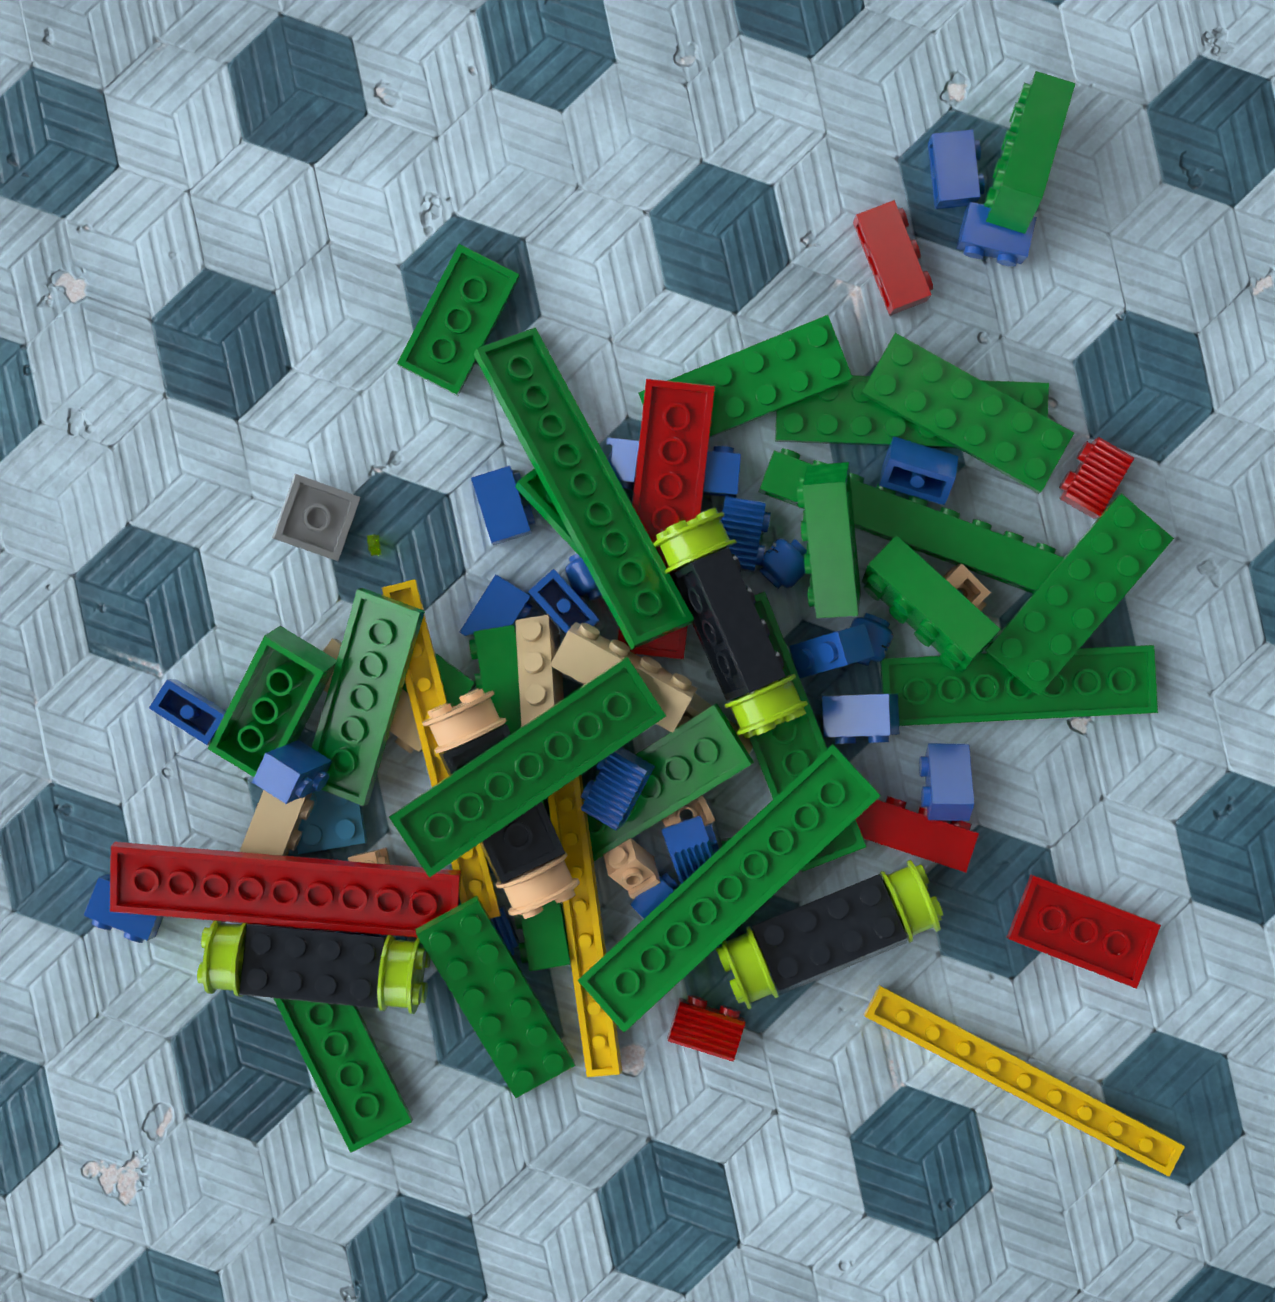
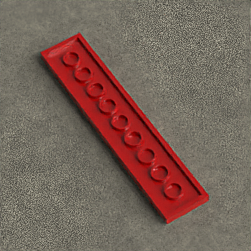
M114 842L111 845L110 912L418 938L416 935L417 928L459 906L461 870L441 869L429 878L422 867Z

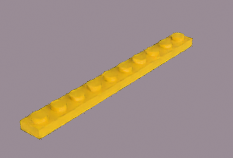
M416 579L382 587L384 596L424 610ZM424 613L405 683L431 786L433 787L449 775L439 753L436 754L435 752L438 744L430 726H423L422 722L430 718L428 711L447 703ZM478 844L453 861L451 865L453 870H461L459 896L461 904L478 896L489 917L494 918L501 916L488 861L481 845Z
M581 774L550 795L548 803L551 823L564 851L567 853V857L564 859L571 877L578 878L580 882L573 889L575 896L562 902L586 1076L619 1075L622 1072V1063L616 1023L577 981L606 954L587 813L581 810L585 801L581 798L584 790Z
M878 985L863 1014L866 1018L1170 1177L1185 1148L1178 1141L881 985Z

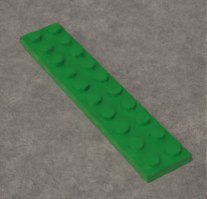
M536 327L476 348L474 353L475 359L631 650L690 625L694 620L672 577L669 573L666 574V566Z
M831 745L577 981L625 1033L881 795L834 745Z

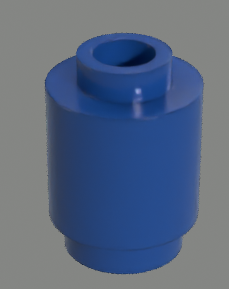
M667 872L662 876L659 875L661 883L641 893L630 903L642 918L647 917L680 886Z

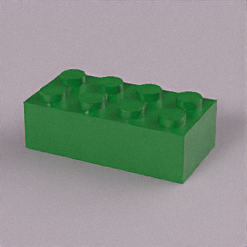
M1038 71L1035 72L1030 84L1024 82L1018 101L1015 102L1009 119L1011 125L1005 134L1001 146L1003 152L1001 158L997 161L992 176L994 182L992 187L990 186L984 203V207L989 208L986 222L1020 233H1026L1043 198L1076 83Z
M849 462L807 465L805 477H800V487H797L799 508H805L803 510V521H801V537L803 542L808 541L807 554H804L806 575L812 574L810 575V586H808L809 607H815L816 619L858 616L861 585Z
M897 535L876 555L866 568L861 581L864 584L863 588L866 593L874 600L879 601L881 599L889 606V613L901 624L906 622L915 630V637L927 647L933 646L941 654L939 656L941 661L952 670L957 668L963 673L989 646L1000 631V628Z
M282 626L264 635L208 750L255 777L266 752L299 739L334 671L337 660Z

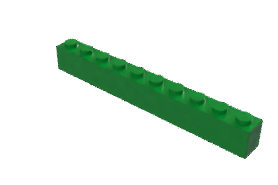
M782 448L781 452L774 450L758 492L799 507L797 487H800V477H805L807 465L827 463L813 460V463L810 464L799 460L801 455L785 448ZM850 473L856 529L891 541L897 535L915 551L956 566L963 564L969 571L1032 594L1064 559V557L1056 555V549L1043 543H1037L1036 546L1023 542L1024 537L1010 531H1005L1004 535L991 531L992 525L977 519H973L972 523L959 519L960 513L944 507H941L940 511L927 507L928 501L909 495L907 500L895 495V490L879 486V484H877L876 488L864 484L863 477Z
M516 625L473 631L475 639L469 640L472 660L478 659L480 673L474 674L476 689H483L484 693L494 692L491 700L499 718H506L507 722L504 724L508 725L512 734L521 728ZM544 799V800L542 801V803H543V805H544V807H545V809H546V804H545V799ZM553 900L542 906L544 909L542 912L527 919H524L523 915L520 914L514 915L516 929H523L525 941L519 943L522 963H528L529 971L571 964L562 902L556 903Z

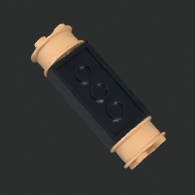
M476 689L459 697L462 703L451 707L450 703H445L428 711L430 718L422 722L423 726H430L438 744L435 752L436 754L439 753L449 776L511 734L508 725L504 724L507 722L506 718H499L491 700V697L494 695L493 691L484 693L483 689ZM542 801L480 843L497 880V888L504 889L512 906L508 910L509 915L520 914L523 915L524 919H527L544 910L542 906L553 900L556 903H561L575 896L573 889L579 885V879L571 877L564 861L567 853L561 845Z

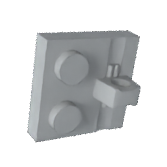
M294 474L272 538L338 561L361 497Z

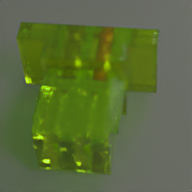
M367 535L368 551L371 553V556L382 555L379 535Z

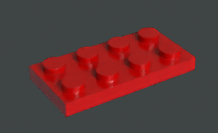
M1030 875L1007 939L1137 989L1161 925Z

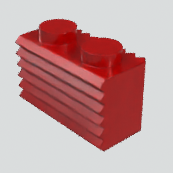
M1100 437L1093 440L1092 443L1085 442L1076 459L1081 461L1076 471H1069L1059 486L1060 489L1064 490L1059 498L1061 501L1066 502L1093 519L1101 516L1131 463L1134 461L1133 456Z
M688 995L687 1000L679 998L667 1036L668 1042L734 1062L746 1023L745 1019L739 1016L740 1011L725 1005H721L720 1010L707 1006V1000L693 995Z

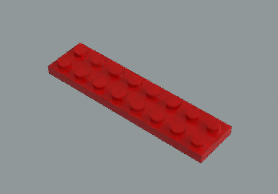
M646 379L632 506L653 543L657 541L656 535L665 531L667 527L683 520L688 522L696 518L701 512L715 386ZM655 547L664 565L668 568L669 566L661 547ZM688 625L631 650L630 648V652L640 655L684 659ZM619 628L617 640L629 646Z

